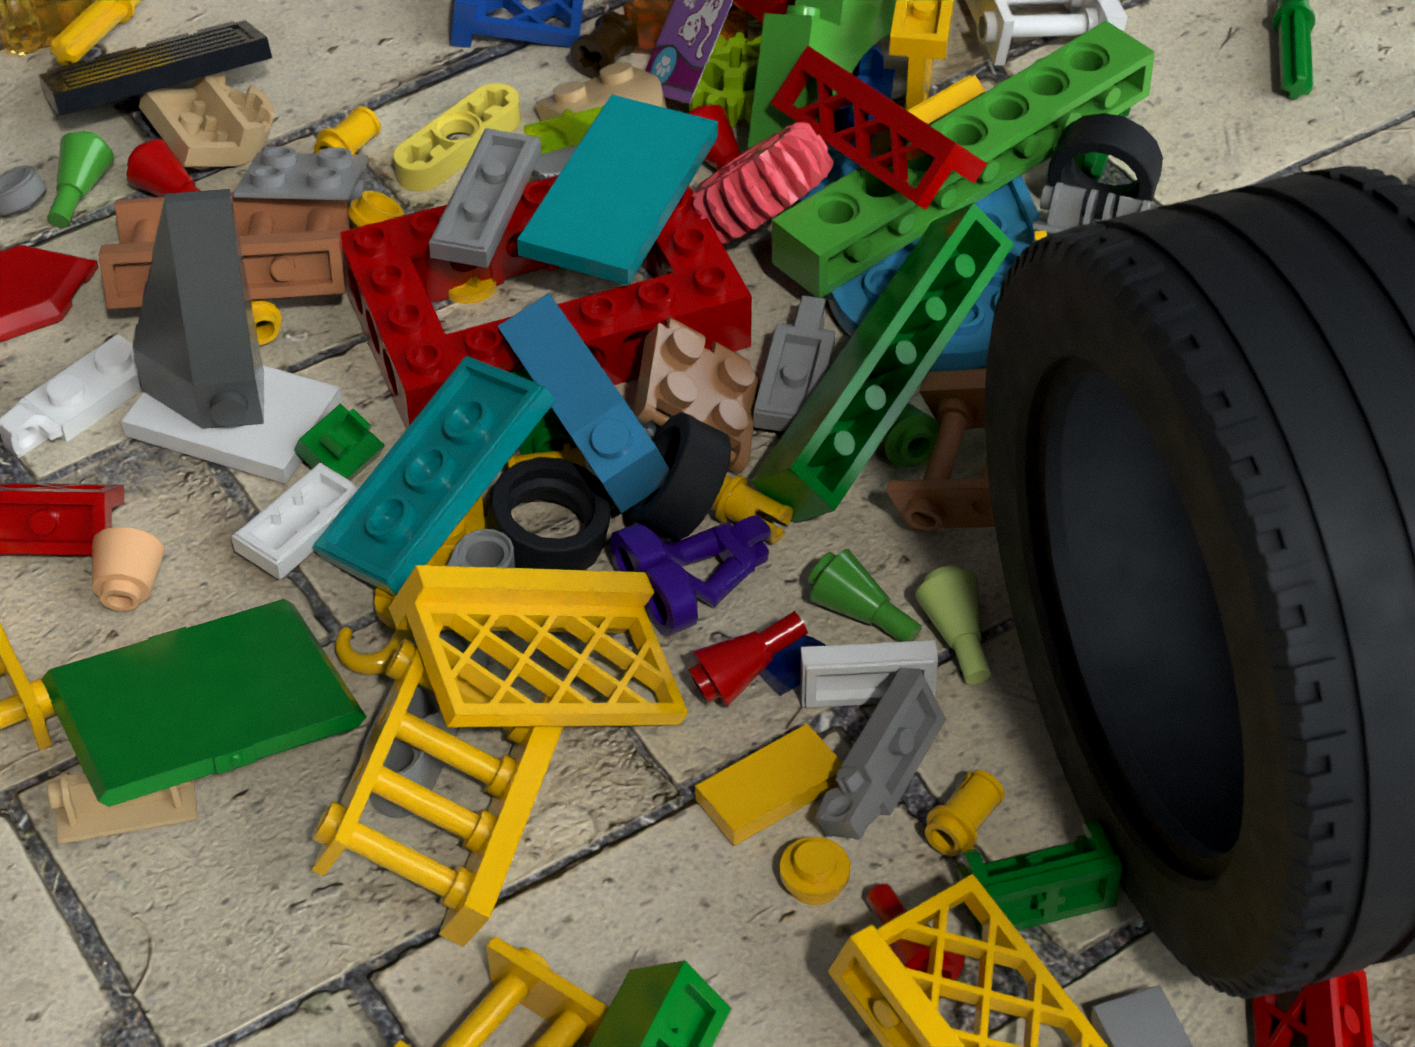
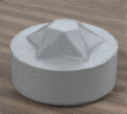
M18 166L0 175V215L28 210L44 192L46 186L33 166Z

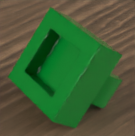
M340 403L298 439L294 451L312 468L322 463L352 481L380 456L385 445L370 431L372 425L354 408L348 411Z

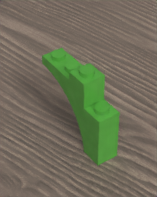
M795 0V5L787 6L786 14L764 13L747 148L750 149L776 131L779 132L788 125H793L797 122L773 106L771 101L807 45L852 73L867 51L879 40L891 33L896 0ZM811 76L793 104L798 108L818 102L817 79ZM832 90L833 96L838 94ZM819 116L814 118L815 120L820 122Z

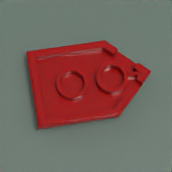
M25 245L1 251L0 342L62 321L72 307L71 298L81 283L86 284L89 282L98 269L97 260Z

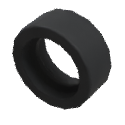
M1108 113L1084 115L1068 124L1059 137L1049 163L1048 182L1051 187H1055L1057 182H1061L1066 185L1087 189L1081 216H1085L1091 190H1098L1094 218L1101 220L1108 194H1116L1112 218H1115L1121 196L1152 202L1162 172L1163 156L1156 139L1138 123L1124 116ZM1093 152L1111 155L1125 162L1135 173L1137 180L1123 185L1100 183L1087 176L1076 165L1074 157Z
M683 412L670 417L652 439L670 469L661 488L628 509L630 519L674 541L688 537L701 524L713 506L723 485L731 455V443L728 434Z
M537 457L524 460L504 471L494 485L487 515V529L502 532L511 539L514 547L516 568L586 570L595 564L605 545L610 523V499L602 483L585 467L561 458ZM535 499L554 500L571 507L580 515L585 523V528L576 535L560 539L540 537L520 526L513 519L511 510L520 503Z

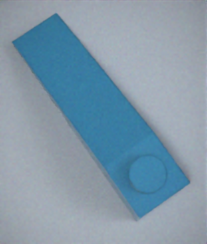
M550 293L500 324L498 328L533 381L545 386L556 399L551 408L620 512L623 513L661 488L670 472L669 467L637 417Z

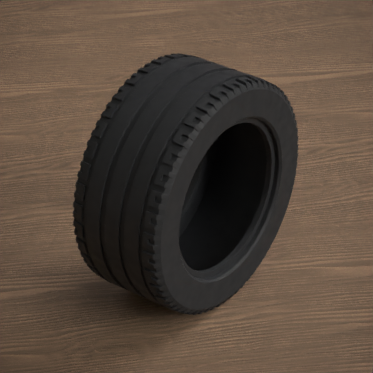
M1342 166L1311 170L1082 226L1078 225L1032 242L1029 247L1021 251V255L1016 257L1012 268L1008 270L1006 280L1000 289V296L997 299L992 321L985 381V440L988 479L1001 565L1019 642L1047 731L1085 821L1097 819L1100 822L1114 853L1118 854L1123 865L1120 885L1149 927L1182 965H1185L1189 972L1195 977L1198 976L1206 985L1213 986L1220 993L1226 992L1228 996H1239L1245 999L1277 994L1356 972L1369 965L1386 963L1415 954V187L1410 183L1403 184L1401 179L1394 175H1385L1381 170H1368L1367 167Z

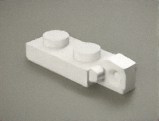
M117 334L24 396L11 410L0 418V435L3 446L16 457L21 458L47 439L53 440L60 437L67 443L141 392L142 386L132 348L133 344Z

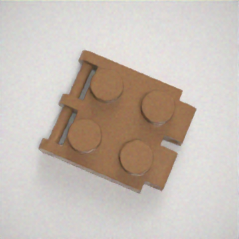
M668 316L666 319L667 325L658 323L645 337L633 413L639 422L644 425L651 421L662 427L670 417L657 411L656 408L670 416L683 412L728 434L731 443L728 470L740 474L746 468L750 459L754 426L753 413L757 399L759 378L754 375V371L750 366V360L715 341L711 345L712 351L708 348L705 349L706 337L703 334Z

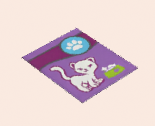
M733 0L674 1L645 70L658 77L662 85L664 97L690 104Z

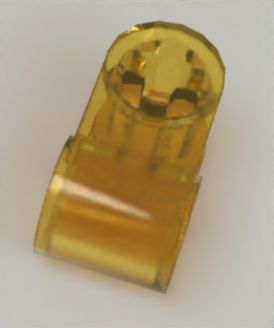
M0 0L1 42L5 49L19 55L32 54L40 49L50 47L51 41L86 10L94 0H15L19 9L15 13L10 3L12 0ZM20 28L25 29L28 37L27 40L22 39L19 31Z

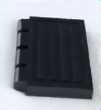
M230 21L197 30V33L189 35L185 33L147 43L145 47H132L94 57L92 61L85 62L83 60L71 63L68 66L47 70V73L39 74V79L45 97L60 116L272 59L268 38L248 21Z

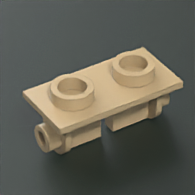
M62 772L60 780L48 782L50 805L52 809H56L58 844L198 820L194 780L111 807L97 801L84 772L71 775L69 772Z

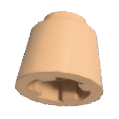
M112 527L104 529L94 536L92 542V589L100 597V601L104 606L116 611H130L149 599L165 553L163 543L154 535L131 527Z

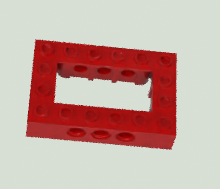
M558 176L527 183L488 268L431 258L429 241L448 204L341 232L346 290L406 429L466 356L509 373L525 369L498 328L500 324L511 317L445 334L431 302L448 299L449 290L467 283L470 278L478 277L481 281L492 278L493 282L496 281V285L505 283L504 279L544 268H547L548 272L559 269V266L519 256L517 246L518 237ZM689 186L643 261L646 270H653L656 275L655 278L557 304L614 385L639 379L645 337L658 323L667 325L666 319L668 316L703 334L706 337L705 349L708 348L712 351L711 345L713 341L733 352L751 347L752 295L708 218L701 219V215L696 213L693 206L695 197L691 196L693 192Z

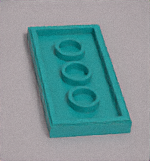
M611 94L518 237V255L629 286L718 137V121Z
M466 356L314 543L312 548L328 563L396 596L416 565H426L556 399L543 385Z

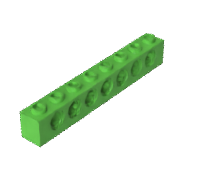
M1104 21L1086 33L1078 35L1071 42L1036 60L1029 67L1009 79L999 82L992 89L967 104L957 107L950 114L930 125L987 163L975 183L952 170L925 210L861 166L841 179L831 182L821 191L794 207L786 209L779 216L772 219V263L815 297L822 298L921 237L932 221L973 202H978L1052 156L1058 139L1068 124L1084 115L1099 113L1118 115L1148 97L1150 94L1155 51L1108 21ZM906 139V146L913 144ZM892 148L884 152L883 154L891 152ZM926 154L907 161L908 181L911 186L917 187L933 163L934 157ZM893 166L888 167L887 169L893 173Z

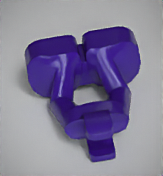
M753 515L742 519L734 526L729 522H725L672 543L662 541L652 530L638 523L611 534V555L616 571L646 572L654 591L653 596L645 605L646 610L656 629L664 636H671L697 624V597L711 607H716L750 573L755 571V567L768 560L769 549L763 540L770 538L771 528L760 516ZM718 555L724 561L706 583L682 567Z

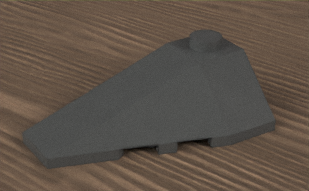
M230 189L165 194L153 246L148 280L145 282L142 295L140 316L133 336L132 348L142 391L202 429L264 424V369Z

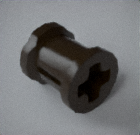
M615 11L604 12L596 20L595 29L590 34L581 35L572 43L570 49L571 59L582 74L590 79L600 76L602 68L614 64L620 56L629 55L638 46V31L625 15L618 14Z

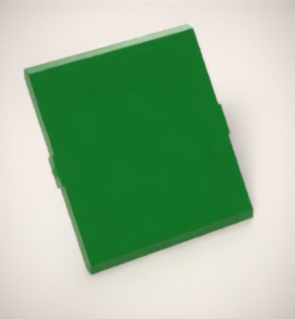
M286 599L188 628L185 626L149 637L145 641L49 669L41 679L97 801L108 807L214 773H224L255 763L258 759L357 728L367 717L295 605Z

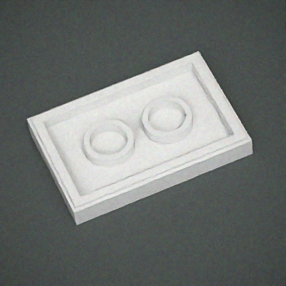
M263 365L264 424L202 429L145 392L141 394L121 423L126 437L287 484L303 461V458L294 451L298 439L336 406L343 403L341 387Z

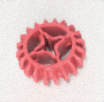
M796 122L793 125H788L781 131H776L768 138L745 150L719 170L713 172L710 177L700 182L699 186L692 190L693 194L691 195L695 197L693 206L696 213L701 215V219L708 218L722 244L729 243L735 238H740L767 220L773 219L778 213L807 195V192L818 186L820 181L828 176L834 164L827 151L829 148L821 135H817L809 123Z

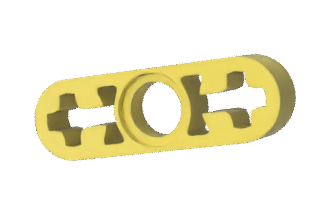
M490 83L480 86L399 144L393 155L398 183L403 188L411 191L434 189L468 164L485 128L506 132L514 131L521 122L520 99L517 90L503 83ZM455 133H467L471 135L470 137L461 140H449L445 138L448 135Z

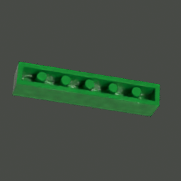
M974 202L931 222L752 479L751 483L764 495L783 505L792 507L793 516L791 521L793 523L836 510L1013 247L1014 243Z

